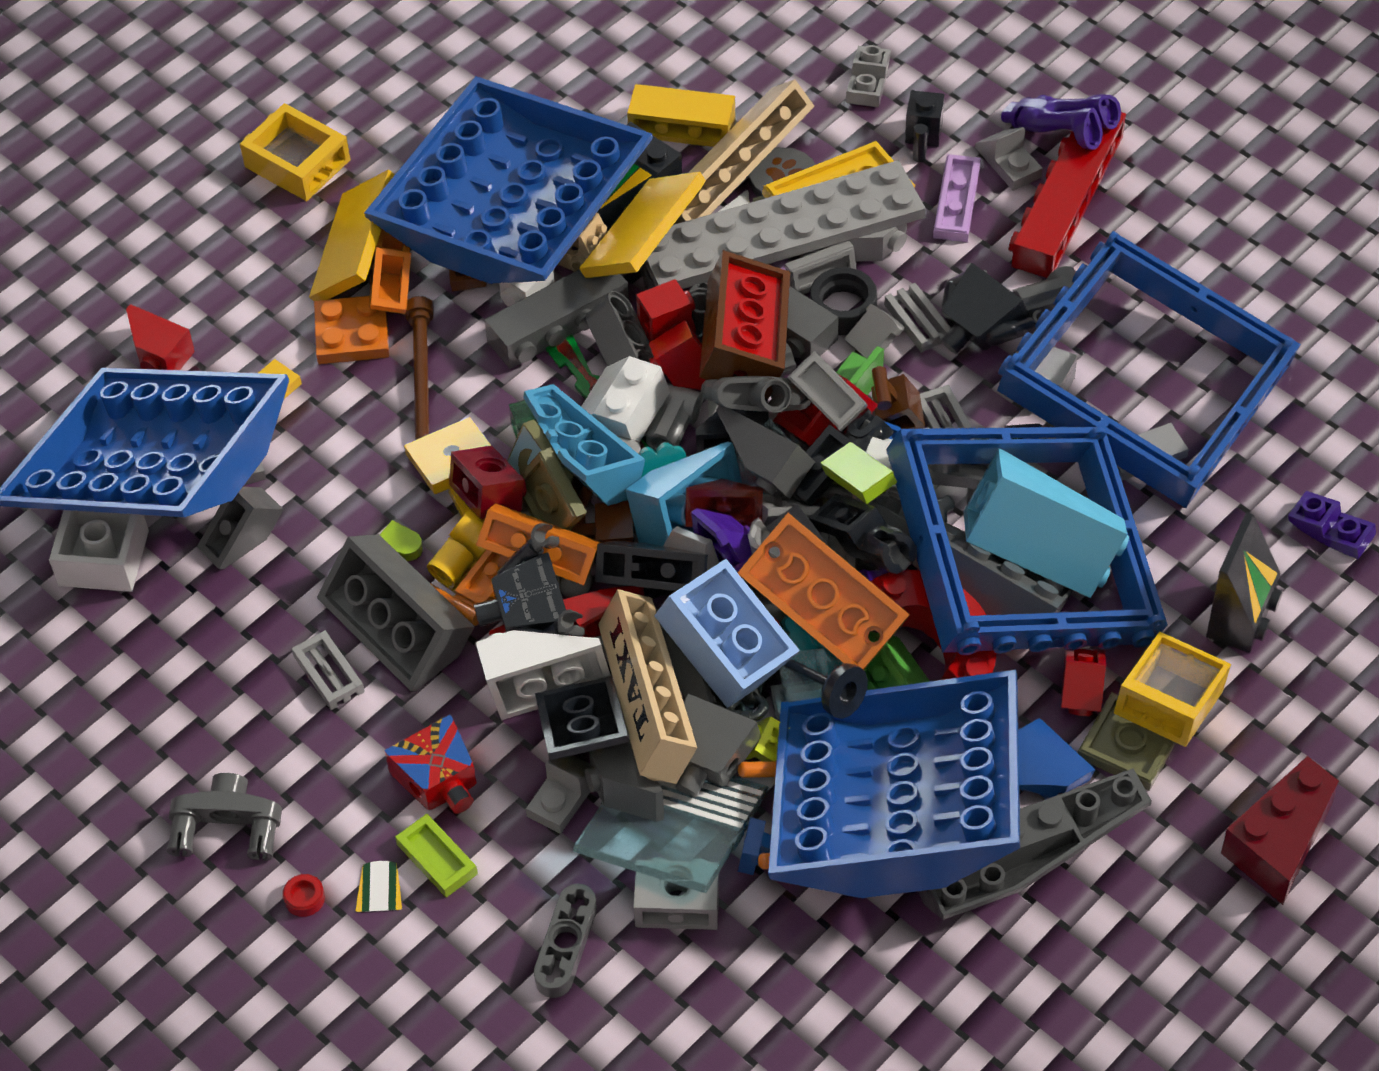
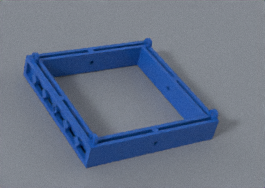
M1112 231L1106 243L1100 241L1090 256V264L1087 266L1083 263L1078 268L1072 279L1073 285L1070 288L1064 286L1054 301L1055 307L1053 310H1044L1035 325L1037 330L1033 334L1027 332L1017 347L1018 353H1015L1013 356L1009 355L1004 360L998 371L1002 378L997 391L1054 427H1105L1117 466L1184 508H1187L1289 368L1301 344L1120 236L1117 232ZM1112 273L1264 365L1190 466L1185 465L1035 372L1040 363Z
M1105 427L900 429L887 447V455L897 481L896 487L909 534L917 546L916 559L943 653L959 652L961 655H970L978 651L994 650L995 653L1001 654L1015 649H1029L1032 652H1040L1048 648L1062 647L1065 650L1072 651L1086 646H1099L1101 649H1110L1118 645H1133L1134 647L1141 648L1149 646L1159 631L1162 632L1168 626ZM973 438H989L987 440H970ZM1038 438H1056V439H1038ZM936 439H955V440H936ZM998 448L1025 463L1078 462L1089 499L1123 518L1125 521L1127 535H1129L1128 544L1122 555H1115L1110 564L1124 610L970 616L927 465L990 464Z

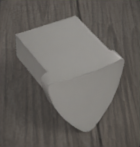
M873 304L866 308L867 312L845 337V340L865 358H868L877 346L885 351L895 337L899 336L904 330L902 323Z

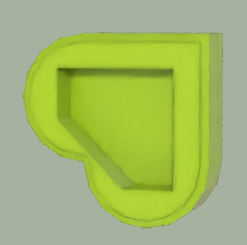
M393 520L380 534L406 561L417 559L423 552L420 535Z

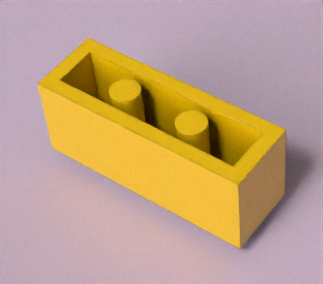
M635 84L627 112L628 123H634L646 132L652 133L654 137L661 141L714 147L734 127L736 120L735 96Z

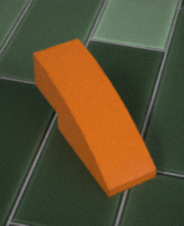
M383 229L381 230L371 262L370 309L405 314L411 262L410 248Z

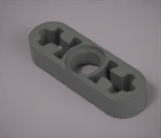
M572 884L564 888L560 893L534 968L536 987L546 997H561L570 990L597 912L595 893L587 885ZM578 899H583L585 905H581L577 911V922L571 920V904H576ZM563 932L573 933L577 937V942L570 948H560L554 943V940ZM555 959L559 960L560 977H556L554 982H547L546 975L553 973Z

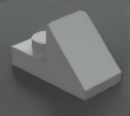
M1023 127L1003 130L975 143V148L1012 191L1042 178L1043 168L1023 147L1025 135Z
M574 755L546 762L547 779L526 808L528 818L560 834L591 792L585 777V769L590 768V763Z

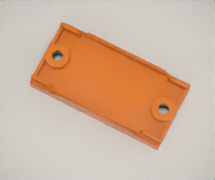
M789 513L785 515L737 572L844 664H855L863 670L910 615ZM772 547H778L780 550V555L777 558H772L769 555ZM873 630L877 631L880 635L879 640L876 642L870 641L868 637L869 633Z

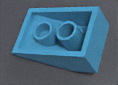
M725 442L654 469L625 489L639 543L664 546L671 531L677 526L694 533L691 512L697 508L730 515L733 518L748 508L734 446L731 442Z

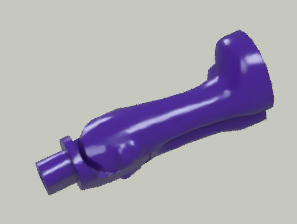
M1097 94L1079 99H1055L1051 96L1040 95L1037 98L1026 97L1019 102H1011L1002 111L1001 120L1004 123H1011L1014 128L1023 127L1026 131L1035 133L1070 130L1074 132L1075 139L1080 147L1095 150L1102 141V128L1114 129L1119 124L1121 107L1116 97L1106 94Z

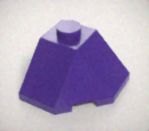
M698 508L693 510L691 516L694 533L712 540L719 563L727 559L736 572H738L752 556L748 538L750 527L747 525L742 526L730 515ZM742 578L754 593V587Z

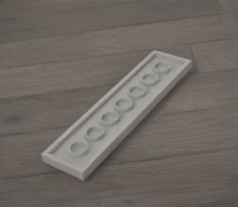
M897 160L675 224L644 263L655 287L676 279L680 287L684 289L708 282L722 250L770 264L925 218L926 208L900 161Z

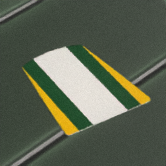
M374 861L363 864L356 912L401 910L402 903L397 863Z

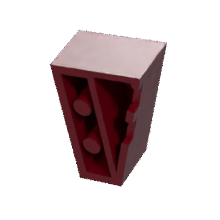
M1306 756L1226 829L1221 854L1284 905L1295 878L1299 874L1304 860L1332 806L1339 780L1309 756Z

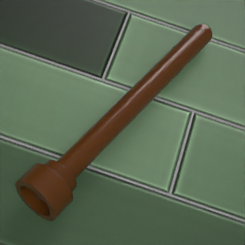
M415 296L408 299L405 313L407 321L413 326L415 440L430 434L427 326L434 318V303L430 298L424 296Z

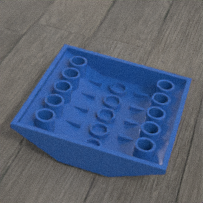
M475 76L364 214L371 222L373 221L374 224L433 264L489 284L545 281L651 142L653 136L652 133Z
M101 368L1 485L0 506L187 517L233 501L268 453L288 387V375Z
M1016 670L867 690L864 700L858 709L844 719L835 718L823 709L821 697L781 702V723L779 724L768 870L770 880L858 898L876 897L945 888L1020 849L1018 687Z

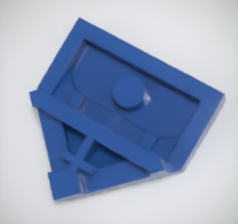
M1039 718L1018 730L1019 789L1038 793L1046 800L1057 796L1058 793L1071 791L1090 781L1095 769L1043 720Z

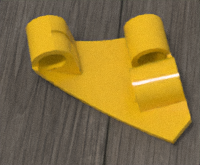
M471 509L464 514L448 535L450 537L427 564L428 572L455 594L454 590L486 551L485 548L476 545L484 520L479 519Z

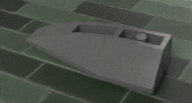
M886 490L868 503V505L876 507L887 525L900 529L903 534L910 537L900 500L892 497ZM855 495L852 496L853 500L864 503ZM944 522L962 588L980 604L986 615L1060 613L1072 594V589L966 542L965 531ZM915 558L912 565L920 571L917 559Z
M1133 768L1020 808V849L945 888L917 892L924 906L943 920L1019 893L1150 806L1152 800Z

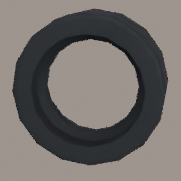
M849 267L833 268L823 272L814 280L810 288V299L838 316V335H848L867 312L866 308L870 304L877 306V287L871 277L860 270ZM836 292H849L861 297L864 303L850 311H839L825 305L823 299Z

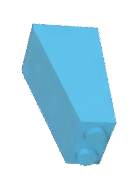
M999 448L963 511L966 542L1091 598L1097 587L1102 588L1105 585L1111 570L1109 565L1115 555H1122L1129 541V535H1127L1123 518Z

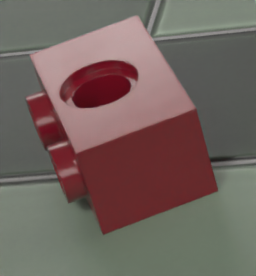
M492 445L451 452L449 485L479 519H485L488 509L494 504L521 512L522 498L526 495L525 480Z

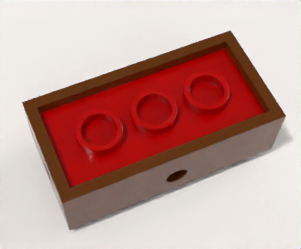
M722 250L707 283L699 378L719 380L724 377L743 376L781 377L785 369L790 271ZM771 386L765 391L764 396L766 399H769L773 392Z

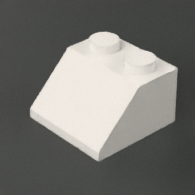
M628 356L604 369L581 407L616 436H622L639 443L670 391L661 366Z

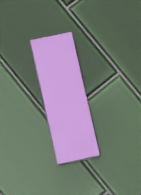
M947 154L933 231L934 239L968 242L981 158Z

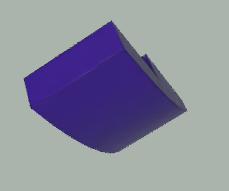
M1309 491L1303 494L1288 515V521L1310 537L1356 559L1360 558L1376 535L1375 523L1342 513L1339 501Z

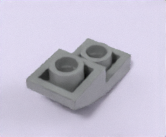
M875 45L858 46L853 60L852 75L846 91V103L879 107L891 50L881 49Z

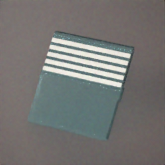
M733 776L726 786H719L705 780L698 796L691 797L680 792L675 787L676 784L659 780L658 783L663 790L664 820L655 822L606 807L601 801V806L574 845L573 852L707 893L732 851H735L741 842L750 817L753 818L766 797L769 787Z

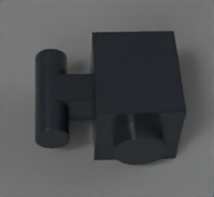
M910 91L906 113L905 143L913 144V160L916 162H924L926 160L927 146L939 147L945 94Z

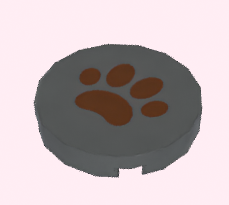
M775 148L749 174V184L757 197L762 196L764 185L812 167L815 163L811 157L802 151L794 148Z

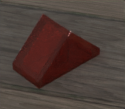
M723 478L687 487L685 527H693L691 512L697 508L730 515L742 526L747 525L751 527L752 522L758 517L762 521L763 489Z

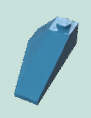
M554 384L524 391L523 398L563 465L606 505L609 506L628 500L625 489L642 477L645 459Z

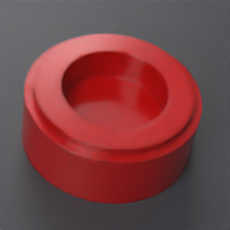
M300 874L292 877L285 884L283 899L290 913L299 917H307L317 913L322 908L325 902L323 885L317 877L310 874Z

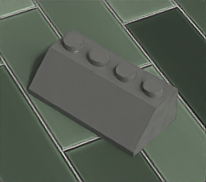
M379 534L347 537L317 596V599L411 692L417 691L459 657L475 627Z

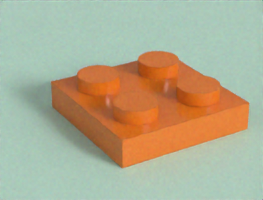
M370 296L314 301L316 357L318 364L388 358L387 311L370 309Z

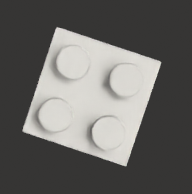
M63 510L49 558L58 586L132 592L149 532L144 515Z

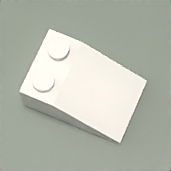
M512 630L506 633H496L487 639L476 642L485 678L501 720L537 710L535 693L611 676L599 638Z

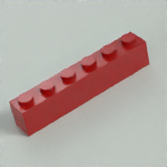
M1121 112L1120 122L1116 128H1102V141L1095 150L1080 147L1077 144L1073 131H1070L1069 137H1063L1059 146L1057 161L1051 160L1047 169L1045 184L1039 183L1034 195L1033 207L1026 208L1022 217L1020 232L1014 231L1008 248L1010 252H1013L1011 267L1045 278L1057 269L1123 138L1126 113Z

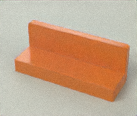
M494 504L488 509L476 543L477 546L510 558L522 545L531 539L532 529L537 524L552 525L553 528L546 533L545 540L550 536L559 537L560 542L556 548H543V553H549L555 575L585 585L597 554V544L601 542L499 504Z

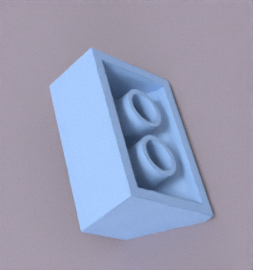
M727 559L669 595L654 615L726 708H729L759 687L800 651Z

